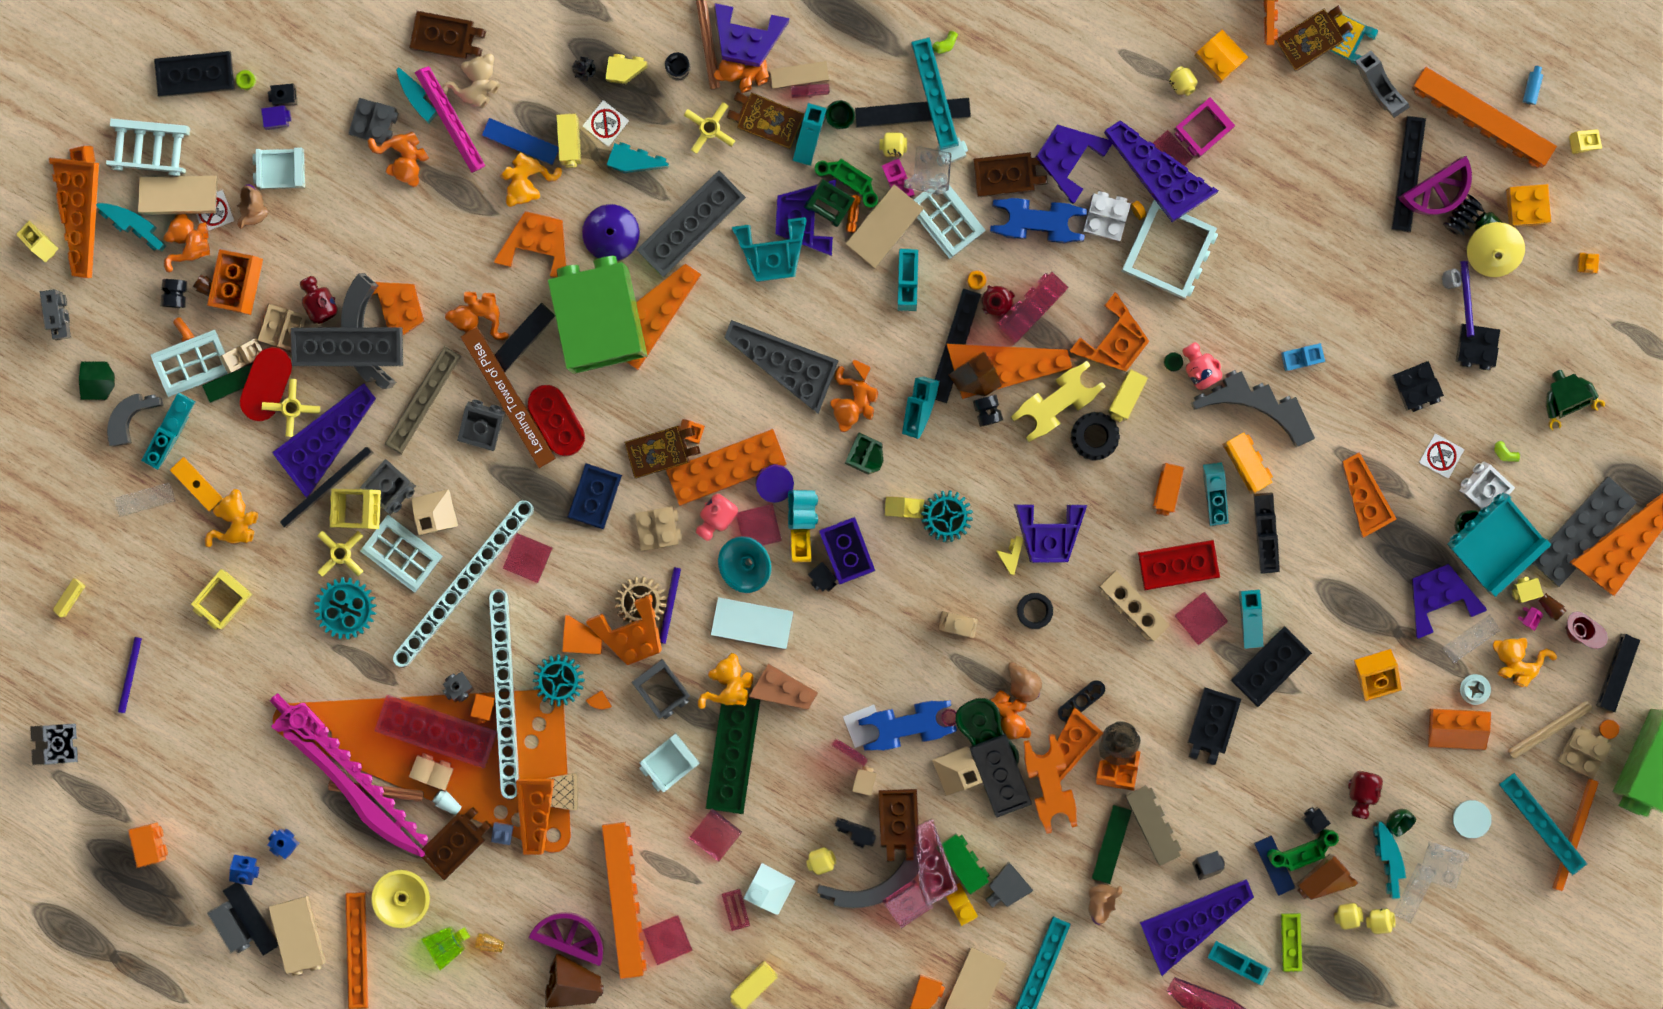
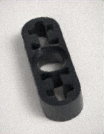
M1098 680L1090 682L1059 707L1058 717L1062 721L1067 722L1068 717H1062V709H1070L1072 707L1069 705L1070 702H1073V705L1080 712H1083L1104 695L1105 685ZM1093 684L1096 686L1100 684V694L1093 693L1091 696L1094 699L1090 700V697L1084 691L1088 690L1089 693L1093 690ZM1080 695L1085 696L1087 699V703L1083 707L1076 704V699Z

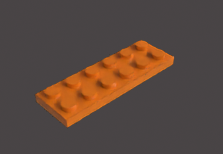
M771 429L693 459L690 463L667 469L666 472L679 506L754 478L763 468L770 465L785 466L787 463L775 432Z

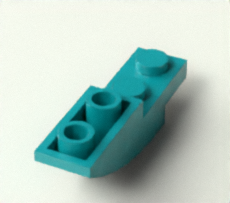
M96 204V207L100 209L98 213L105 219L109 217L113 220L114 223L112 225L120 232L122 230L129 232L131 228H134L132 232L140 239L143 236L148 241L146 244L152 250L158 249L162 252L165 249L166 245L152 234L157 227L145 218L116 205Z
M177 393L161 426L158 427L141 460L142 462L159 470L189 419L188 416L196 403L194 400L181 393Z
M1376 821V826H1373L1374 838L1377 837L1378 845H1375V855L1379 857V860L1387 861V864H1384V873L1388 875L1386 894H1389L1392 899L1400 898L1399 879L1406 878L1403 858L1388 828L1383 822Z

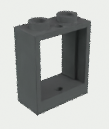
M664 659L632 682L659 719L663 717L666 720L674 714L672 709L676 706L682 708L690 702L687 698L691 695ZM664 668L683 696L661 712L641 685Z
M229 901L207 913L231 953L234 951L240 953L250 947L249 942L253 939Z

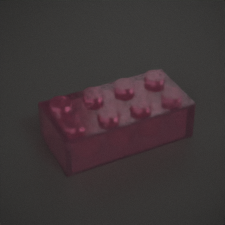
M1053 272L1049 275L1045 273L1037 282L1039 286L1036 289L1032 286L1024 295L1026 299L1023 302L1019 300L1012 307L1011 311L1013 313L1010 316L1006 314L998 322L999 327L997 330L1012 345H1015L1069 288Z

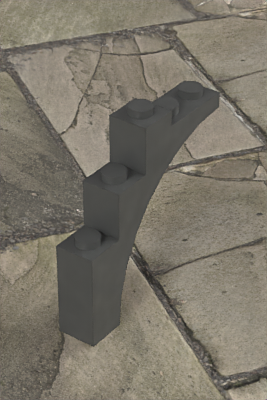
M1234 370L1225 374L1227 378L1223 379L1224 388L1222 385L1211 389V394L1205 396L1202 393L1194 397L1195 401L1191 403L1194 410L1220 403L1252 407L1276 421L1289 435L1295 447L1315 439L1296 397L1291 399L1290 396L1279 400L1281 404L1278 405L1269 384L1265 386L1263 383L1252 387L1254 391L1251 392L1242 371L1237 373Z

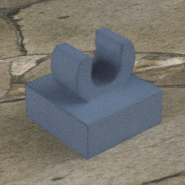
M495 822L491 842L510 845L514 825Z

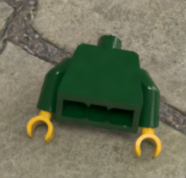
M1557 370L1552 374L1555 382L1550 385V391L1547 392L1546 397L1548 418L1551 419L1548 423L1550 429L1553 430V422H1557L1558 428H1561V422L1556 417H1559V419L1589 405H1591L1593 410L1598 411L1596 407L1598 402L1601 407L1605 406V402L1598 399L1599 395L1591 382L1578 377L1576 374L1566 377L1562 370Z

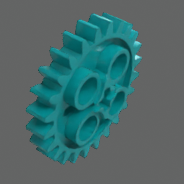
M341 577V583L334 579L333 586L330 583H326L328 589L321 588L324 594L317 595L321 600L320 602H314L315 605L319 606V609L314 610V612L320 613L316 620L323 621L319 626H326L325 633L331 630L332 637L338 633L339 639H342L344 634L347 639H350L351 634L357 638L358 631L364 634V627L370 629L368 621H375L371 618V615L377 614L375 611H372V608L377 607V605L371 603L375 597H369L372 590L365 591L366 584L360 587V580L353 583V579L349 578L348 582H346L345 578ZM339 590L345 592L346 597L343 601H339L336 598ZM357 598L363 601V606L360 609H356L353 604ZM333 600L341 605L348 604L349 609L361 613V616L359 617L351 612L343 613L344 609L331 604L330 601ZM330 608L337 610L338 614L334 619L328 615ZM348 616H353L355 619V624L351 627L345 621Z

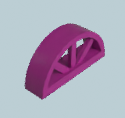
M1467 156L1460 157L1398 197L1399 200L1408 209L1421 215H1438L1455 209L1468 195L1472 183V169ZM1457 170H1461V181L1446 178ZM1439 182L1460 187L1458 194L1451 203L1440 187ZM1432 186L1445 207L1441 209L1427 208ZM1424 192L1422 203L1419 205L1413 199Z
M559 912L549 915L541 920L529 935L530 939L598 966L602 964L604 955L602 937L596 926L582 915L572 912ZM568 918L574 920L566 942H564L555 919ZM550 922L556 938L538 932V930ZM579 922L592 932L593 936L571 944ZM596 941L598 955L580 947Z

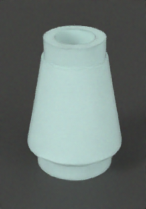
M440 790L432 800L436 807L455 816L462 808L447 791Z

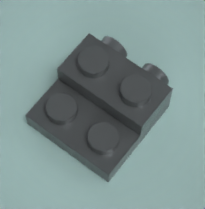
M359 98L348 134L367 141L373 138L376 143L382 145L384 141L392 138L393 131L390 130L392 124L397 122V109L382 103Z
M479 400L468 401L465 406L457 441L494 451L505 411H501L502 408L497 405L484 406L483 402Z
M385 459L360 488L362 490L381 491L380 507L391 515L393 512L397 513L401 509V503L405 498L408 499L413 496L416 485Z

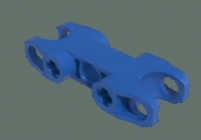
M1009 198L993 200L992 207L1005 209L1009 214V221L1005 225L990 226L991 233L1000 234L1007 238L1026 239L1027 230L1048 232L1047 241L1068 243L1084 241L1085 235L1074 233L1069 229L1068 220L1073 216H1086L1087 209L1068 203L1051 202L1050 211L1029 209L1030 200Z
M931 700L914 704L916 714L895 718L893 709H889L858 719L859 725L872 724L879 730L878 739L863 745L864 751H884L901 747L899 737L920 733L921 741L926 742L940 739L945 735L956 732V725L943 727L936 721L937 712L940 709L952 706L951 700Z

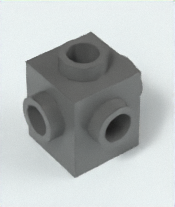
M463 672L448 676L445 679L446 682L443 683L445 696L448 700L452 698L454 702L464 701L469 697L468 694L474 690Z

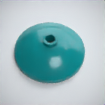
M740 536L729 540L721 548L718 556L719 571L723 580L732 589L742 593H753L766 585L771 575V560L766 549L758 541L750 537Z

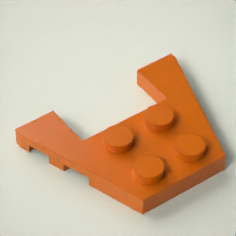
M525 211L495 258L494 263L512 267L516 248L554 257L550 277L557 278L556 270L566 266L563 220Z
M375 282L379 286L372 295L378 294L387 327H403V335L425 322L414 284Z
M1114 292L1104 306L1120 319L1097 349L1093 348L1082 338H1079L1069 352L1126 372L1149 343V340L1119 295Z
M651 594L634 602L642 618L615 630H611L603 614L589 618L586 621V624L626 665L656 655L662 650L658 627L655 624L656 616L655 610L652 607L653 600Z

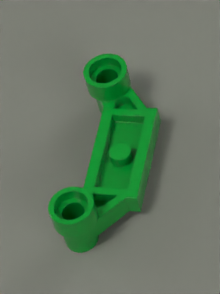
M843 159L829 163L821 160L815 164V173L818 176H833L862 195L863 203L868 208H873L877 205L878 196L873 191L871 185L873 179ZM823 166L826 168V171L820 172L819 168ZM873 198L874 202L872 204H869L867 202V199Z
M1325 828L1320 831L1318 839L1284 852L1271 849L1268 851L1267 857L1275 867L1285 866L1291 872L1324 859L1329 846L1332 847L1338 843L1339 836L1333 830Z

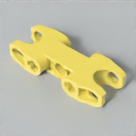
M1088 361L1068 370L1057 378L1056 382L1061 388L1043 400L1039 393L1035 394L1024 402L1019 410L1011 416L1013 421L1018 420L1024 415H1029L1035 419L1036 428L1026 437L1028 442L1046 435L1061 424L1056 415L1069 405L1073 404L1077 411H1079L1106 387L1103 382L1093 388H1086L1081 384L1080 376L1090 366Z

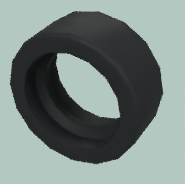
M1030 593L1019 601L1017 616L1025 627L1040 629L1051 621L1053 606L1045 595ZM1039 600L1045 605L1046 615L1041 621L1031 622L1025 617L1024 607L1028 601Z

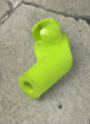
M949 31L946 40L936 41L933 44V50L939 54L951 51L958 33Z
M1502 441L1495 443L1494 451L1500 460L1519 462V452H1509Z

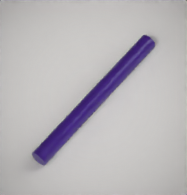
M1461 261L1467 337H1473L1475 335L1468 261Z
M673 568L660 632V643L666 644L681 568Z
M134 637L118 708L120 713L126 712L142 638Z

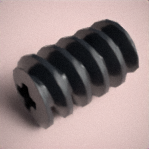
M1469 194L1467 195L1468 199H1464L1462 202L1463 205L1457 206L1459 211L1454 210L1452 212L1454 217H1448L1449 223H1443L1445 228L1456 236L1459 234L1465 236L1463 229L1470 230L1468 222L1475 224L1472 217L1479 218L1480 216L1477 211H1485L1481 203Z

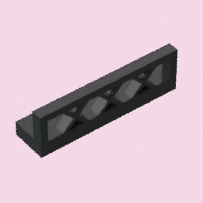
M1628 634L1620 635L1596 706L1616 712L1640 643L1639 639Z

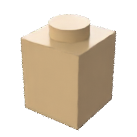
M862 766V769L858 768L852 791L871 796L877 774L873 772L874 768Z

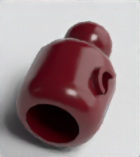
M309 276L300 281V288L306 293L302 298V305L313 324L326 322L337 315L338 307L335 303V297H332L327 287L318 288L317 279L314 276Z
M988 285L987 291H985L982 297V310L986 315H1005L1013 306L1015 294L1003 286L991 287Z
M1364 771L1354 773L1353 778L1348 784L1350 790L1349 797L1352 801L1356 802L1351 811L1352 816L1362 819L1369 817V805H1376L1381 797L1380 794L1383 786L1381 776Z

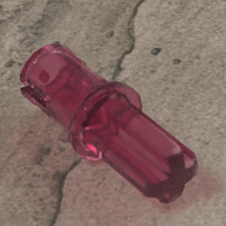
M808 83V85L791 86L792 98H812V96L828 95L830 87L829 84L811 85V83Z

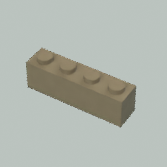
M1145 785L1125 795L1158 865L1161 866L1181 856L1179 851L1182 849L1178 841H1173L1170 835L1173 833L1169 823L1165 824L1162 818L1165 814L1161 806H1156L1153 800L1156 796L1152 788L1148 789Z

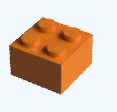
M158 822L128 830L137 867L166 860L168 850L166 845L162 843L161 837L164 834L162 827L158 826Z

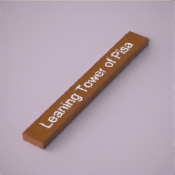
M475 327L460 336L538 468L555 460V455L479 328Z

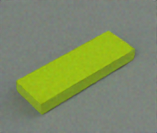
M1282 913V971H1302L1301 913Z

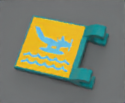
M1342 14L1335 18L1339 27L1349 21L1353 30L1342 36L1345 42L1330 51L1356 65L1355 61L1362 56L1355 54L1363 36L1366 35L1375 40L1378 30Z

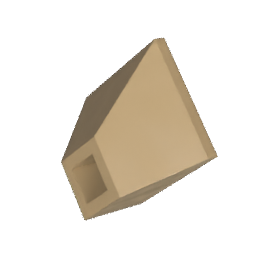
M449 489L411 498L419 535L422 536L458 526Z
M968 746L932 760L946 796L983 783Z

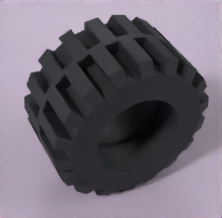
M1102 412L1085 414L1075 422L1071 430L1072 446L1085 459L1094 461L1104 459L1111 455L1118 447L1120 439L1119 427H1117L1115 420H1112L1109 415H1105ZM1091 425H1099L1106 431V441L1100 447H1090L1084 440V432Z

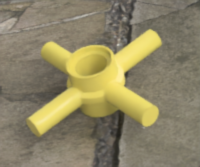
M722 102L712 118L702 119L689 109L686 110L684 116L699 125L701 133L691 151L697 154L707 138L714 137L719 138L731 147L733 146L735 140L720 131L718 123L729 107L727 104ZM708 123H712L715 126V130L711 133L704 130L705 125Z
M289 379L288 398L282 403L262 402V410L281 411L287 417L286 437H293L294 418L300 413L320 414V406L301 405L296 399L297 379ZM294 403L297 407L296 412L288 413L285 409L286 404Z
M324 531L318 534V537L331 549V558L317 571L322 577L336 563H345L357 576L363 573V570L350 558V549L363 537L359 531L345 544H336ZM339 548L345 551V556L342 559L336 557V551Z

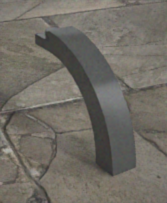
M365 273L357 274L347 291L342 308L341 327H364V315L368 301L379 286ZM354 366L366 382L376 380V385L382 389L392 388L397 383L380 366Z
M914 847V861H906L905 856L897 871L886 881L875 887L861 891H845L819 884L817 893L820 894L821 898L828 900L834 897V906L845 908H863L883 903L899 894L914 880L926 859L928 850Z

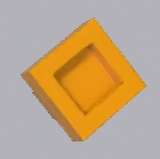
M1580 252L1577 272L1597 274L1599 254Z

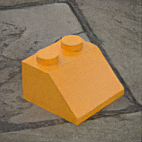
M1223 29L1194 55L1219 83L1225 80L1248 58Z
M1391 649L1354 660L1356 674L1365 701L1402 690L1398 664Z

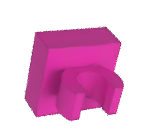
M1523 607V610L1528 614L1525 618L1518 616V619L1527 628L1535 631L1544 614L1533 607L1531 609Z

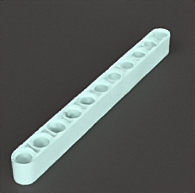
M522 500L514 506L398 648L393 656V661L397 666H408L526 523L534 510L530 502ZM522 504L529 506V512L525 515H522L519 511ZM510 519L517 521V527L513 530H510L507 526V522ZM497 534L505 536L503 544L499 545L495 542ZM487 548L493 552L492 558L488 560L483 557V551ZM475 563L481 567L478 574L471 572V566ZM462 578L468 580V587L466 589L459 587V581ZM450 593L456 596L454 604H449L446 600L447 595ZM437 608H441L444 611V616L441 619H437L434 615ZM425 623H429L432 626V631L429 634H425L422 630V626ZM413 638H417L420 642L417 649L410 646V641ZM400 653H405L408 657L407 662L404 664L398 661Z
M496 589L491 592L489 602L500 785L502 795L507 799H512L517 796L516 780L519 779L509 601L506 591ZM497 592L502 593L504 596V600L501 603L494 601V595ZM499 611L505 615L503 622H497L495 619V615ZM498 631L506 633V639L502 642L496 638ZM500 650H504L507 653V658L504 661L499 660L497 657V653ZM501 669H505L508 672L506 680L499 678L498 674ZM503 688L508 689L510 693L507 699L500 697V690ZM504 707L508 708L511 712L509 718L501 716V710ZM504 727H509L512 730V735L508 738L502 735ZM505 746H510L513 749L512 756L507 757L504 755L503 749ZM507 765H511L514 768L512 776H508L504 772V768ZM509 784L515 787L513 795H509L505 791L506 786Z

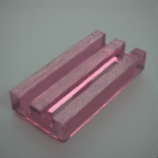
M741 889L722 893L731 930L734 931L750 926ZM734 894H738L745 920L744 924L741 922ZM727 896L731 897L738 922L737 926L734 925Z

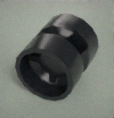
M674 52L666 58L665 69L670 78L683 80L689 75L691 70L690 62L683 53Z
M162 279L161 290L164 291V294L161 295L160 306L185 308L186 297L183 294L187 292V281Z
M997 394L973 401L975 411L979 412L977 419L980 427L1004 421L1001 410L997 409L999 406Z

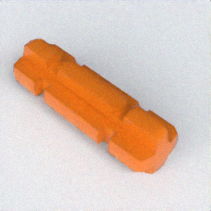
M851 195L855 200L848 211L846 231L855 233L859 214L858 205H860L861 196Z

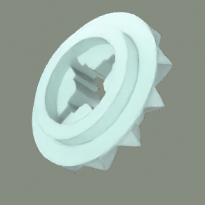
M1472 674L1465 677L1461 682L1460 693L1462 699L1467 703L1479 705L1489 698L1491 686L1489 681L1482 675ZM1478 683V689L1483 693H1475L1472 696V690L1468 686H1475Z

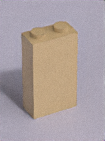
M309 896L269 906L286 974L291 973L292 976L302 974L304 969L310 968V971L321 969V965L325 964L326 961Z

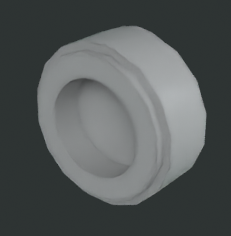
M1457 269L1447 270L1443 273L1442 283L1445 288L1460 287L1462 277Z

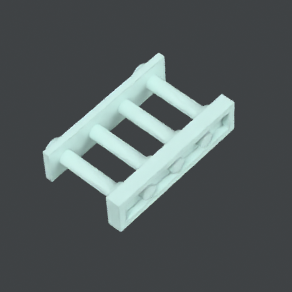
M122 119L110 120V126L117 132L114 161L106 160V164L111 166V170L123 171V168L169 172L168 175L180 176V173L186 174V169L179 167L181 140L184 138V135H190V128L188 126ZM127 130H134L136 134L133 163L122 162L124 134L127 133ZM146 132H153V135H155L152 165L141 164L143 136L146 135ZM165 133L172 134V137H174L171 166H160L162 138L165 136Z

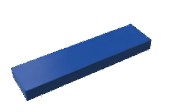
M489 118L482 136L552 166L559 152L558 146Z

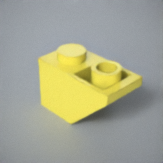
M614 54L613 57L609 56L606 81L626 84L647 68V61H644V58L641 57L626 59L625 55Z

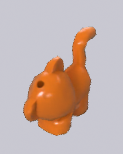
M722 60L719 69L714 73V78L719 81L734 82L741 80L739 89L742 93L752 89V81L755 80L757 86L767 83L769 77L766 60L763 61L760 67L745 66V64Z
M414 132L405 135H394L391 139L384 141L381 146H377L373 138L368 140V147L373 153L382 154L390 147L401 153V157H398L394 160V163L389 164L385 172L388 175L394 176L397 180L408 183L412 187H416L419 184L418 175L420 168L417 164V159L426 161L429 157L423 148L417 149L416 145L420 142Z
M176 214L163 240L170 243H186L182 254H170L164 259L166 272L170 273L173 271L172 261H194L210 255V246L207 239L209 238L206 223H200L197 226V230H195L194 223L186 214Z
M464 292V302L468 305H459L454 310H450L445 314L447 321L453 323L457 329L465 333L474 329L478 325L479 316H482L492 322L490 334L494 339L505 340L509 337L507 332L498 333L497 331L500 311L496 304L494 293H483L480 300L477 298L476 292Z
M839 366L836 369L834 379L839 385L851 386L854 399L834 398L830 401V405L834 409V416L839 423L840 431L847 432L853 424L858 422L861 413H863L866 419H873L874 409L870 406V402L876 403L878 390L870 387L862 380L844 379L842 377L845 371L843 366Z
M999 690L996 696L990 700L999 709L1000 716L1002 717L1000 721L1003 733H1006L1009 740L1029 738L1031 731L1026 725L1025 719L1017 714V712H1022L1027 705L1019 699H1016L1014 703L1009 702L1010 695Z

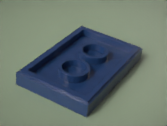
M586 463L568 518L604 530L622 475Z

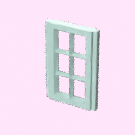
M944 177L940 178L914 199L920 205L921 202L928 198L937 210L930 216L923 209L917 219L949 259L986 231ZM938 189L948 199V202L941 207L931 196ZM950 204L961 216L953 223L943 211ZM939 213L949 224L942 232L932 221ZM963 220L973 231L966 238L956 228V225ZM951 229L962 240L955 247L944 236Z
M215 329L151 354L152 361L168 397L229 374L223 363L210 370H207L204 363L206 359L225 354ZM213 342L216 352L202 357L198 347ZM194 349L198 359L183 364L180 354ZM176 356L179 366L165 371L161 362ZM200 362L204 372L189 377L185 368ZM182 370L185 379L170 384L167 375Z
M389 515L381 522L379 529L375 530L360 550V552L415 593L443 557ZM387 527L399 536L394 544H391L381 536ZM378 539L390 547L385 556L372 547ZM402 539L415 548L410 556H407L397 548ZM393 551H396L406 559L401 568L388 559ZM418 551L431 560L425 569L412 560ZM409 563L422 571L417 580L404 572Z

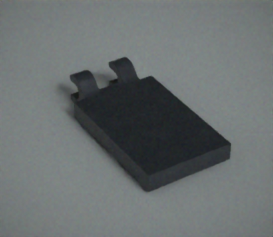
M1204 687L1187 742L1193 744L1189 758L1197 759L1200 750L1210 753L1207 763L1216 765L1219 753L1225 754L1241 698Z

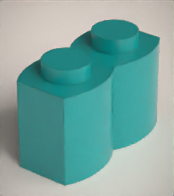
M789 490V529H815V525L818 524V515L815 513V506L818 505V495L815 493V490Z

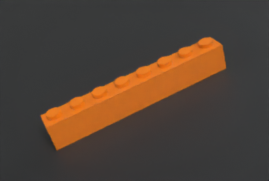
M1428 67L1422 70L1411 88L1418 97L1428 98L1433 106L1446 109L1447 114L1451 117H1459L1464 120L1463 123L1466 126L1479 129L1481 135L1486 138L1492 137L1497 140L1496 144L1503 148H1510L1515 156L1519 158L1525 157L1530 160L1528 163L1536 168L1546 166L1557 148L1550 141Z
M626 822L603 824L602 830L620 979L644 976V971H647L646 959L642 960V952H645L644 940L640 941L639 933L643 932L642 922L637 919V914H640L639 902H635L638 888L637 883H633L632 877L636 875L635 864H631L630 856H633V847L628 843V837H631L630 825L626 826Z

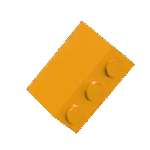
M1243 432L1222 445L1249 493L1253 494L1271 484L1273 476L1268 467L1264 468L1262 465L1263 458L1259 451L1255 452L1252 445L1254 442L1250 435H1245Z

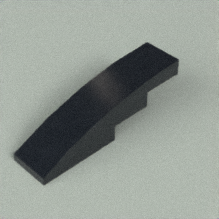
M540 303L496 352L495 357L505 373L555 317V314L543 303Z
M1273 493L1253 494L1260 573L1280 572Z

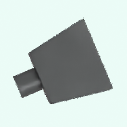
M1008 862L989 884V887L994 892L985 900L992 908L1000 901L1008 907L1034 890Z

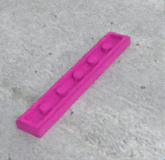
M428 66L416 71L417 78L471 173L484 168L485 164L431 68Z

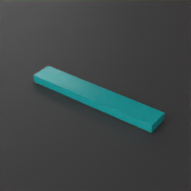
M930 37L913 41L911 44L940 150L959 146Z
M1515 773L1499 784L1572 876L1588 864Z
M1054 916L1052 917L1015 1009H1037L1071 923Z

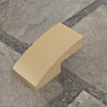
M255 338L219 357L227 373H231L253 362L257 354L262 351V348Z

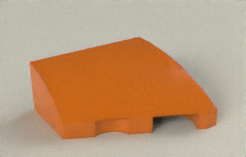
M565 615L562 652L602 654V639L585 624L569 615Z
M1135 751L1134 754L1125 757L1120 755L1114 759L1101 760L1099 762L1096 785L1134 791L1141 752Z

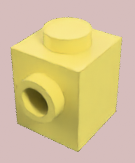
M1527 576L1517 579L1518 583L1513 584L1512 595L1514 600H1518V603L1544 596L1538 578L1529 580Z

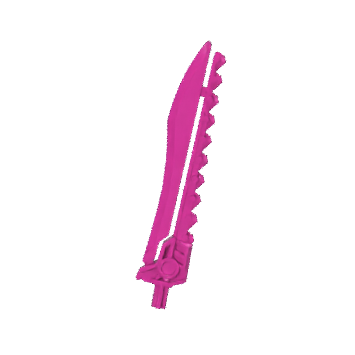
M278 693L274 695L269 701L282 715L271 727L278 732L283 731L284 737L312 760L333 781L355 809L360 819L369 828L397 847L420 857L425 856V852L401 828L404 827L423 846L427 844V835L416 833V823L405 821V811L394 809V799L383 797V787L372 785V775L361 773V763L350 761V751L339 749V739L328 737V727H325V724L305 703L290 706ZM292 730L304 739H315L397 821H392L314 742H304Z

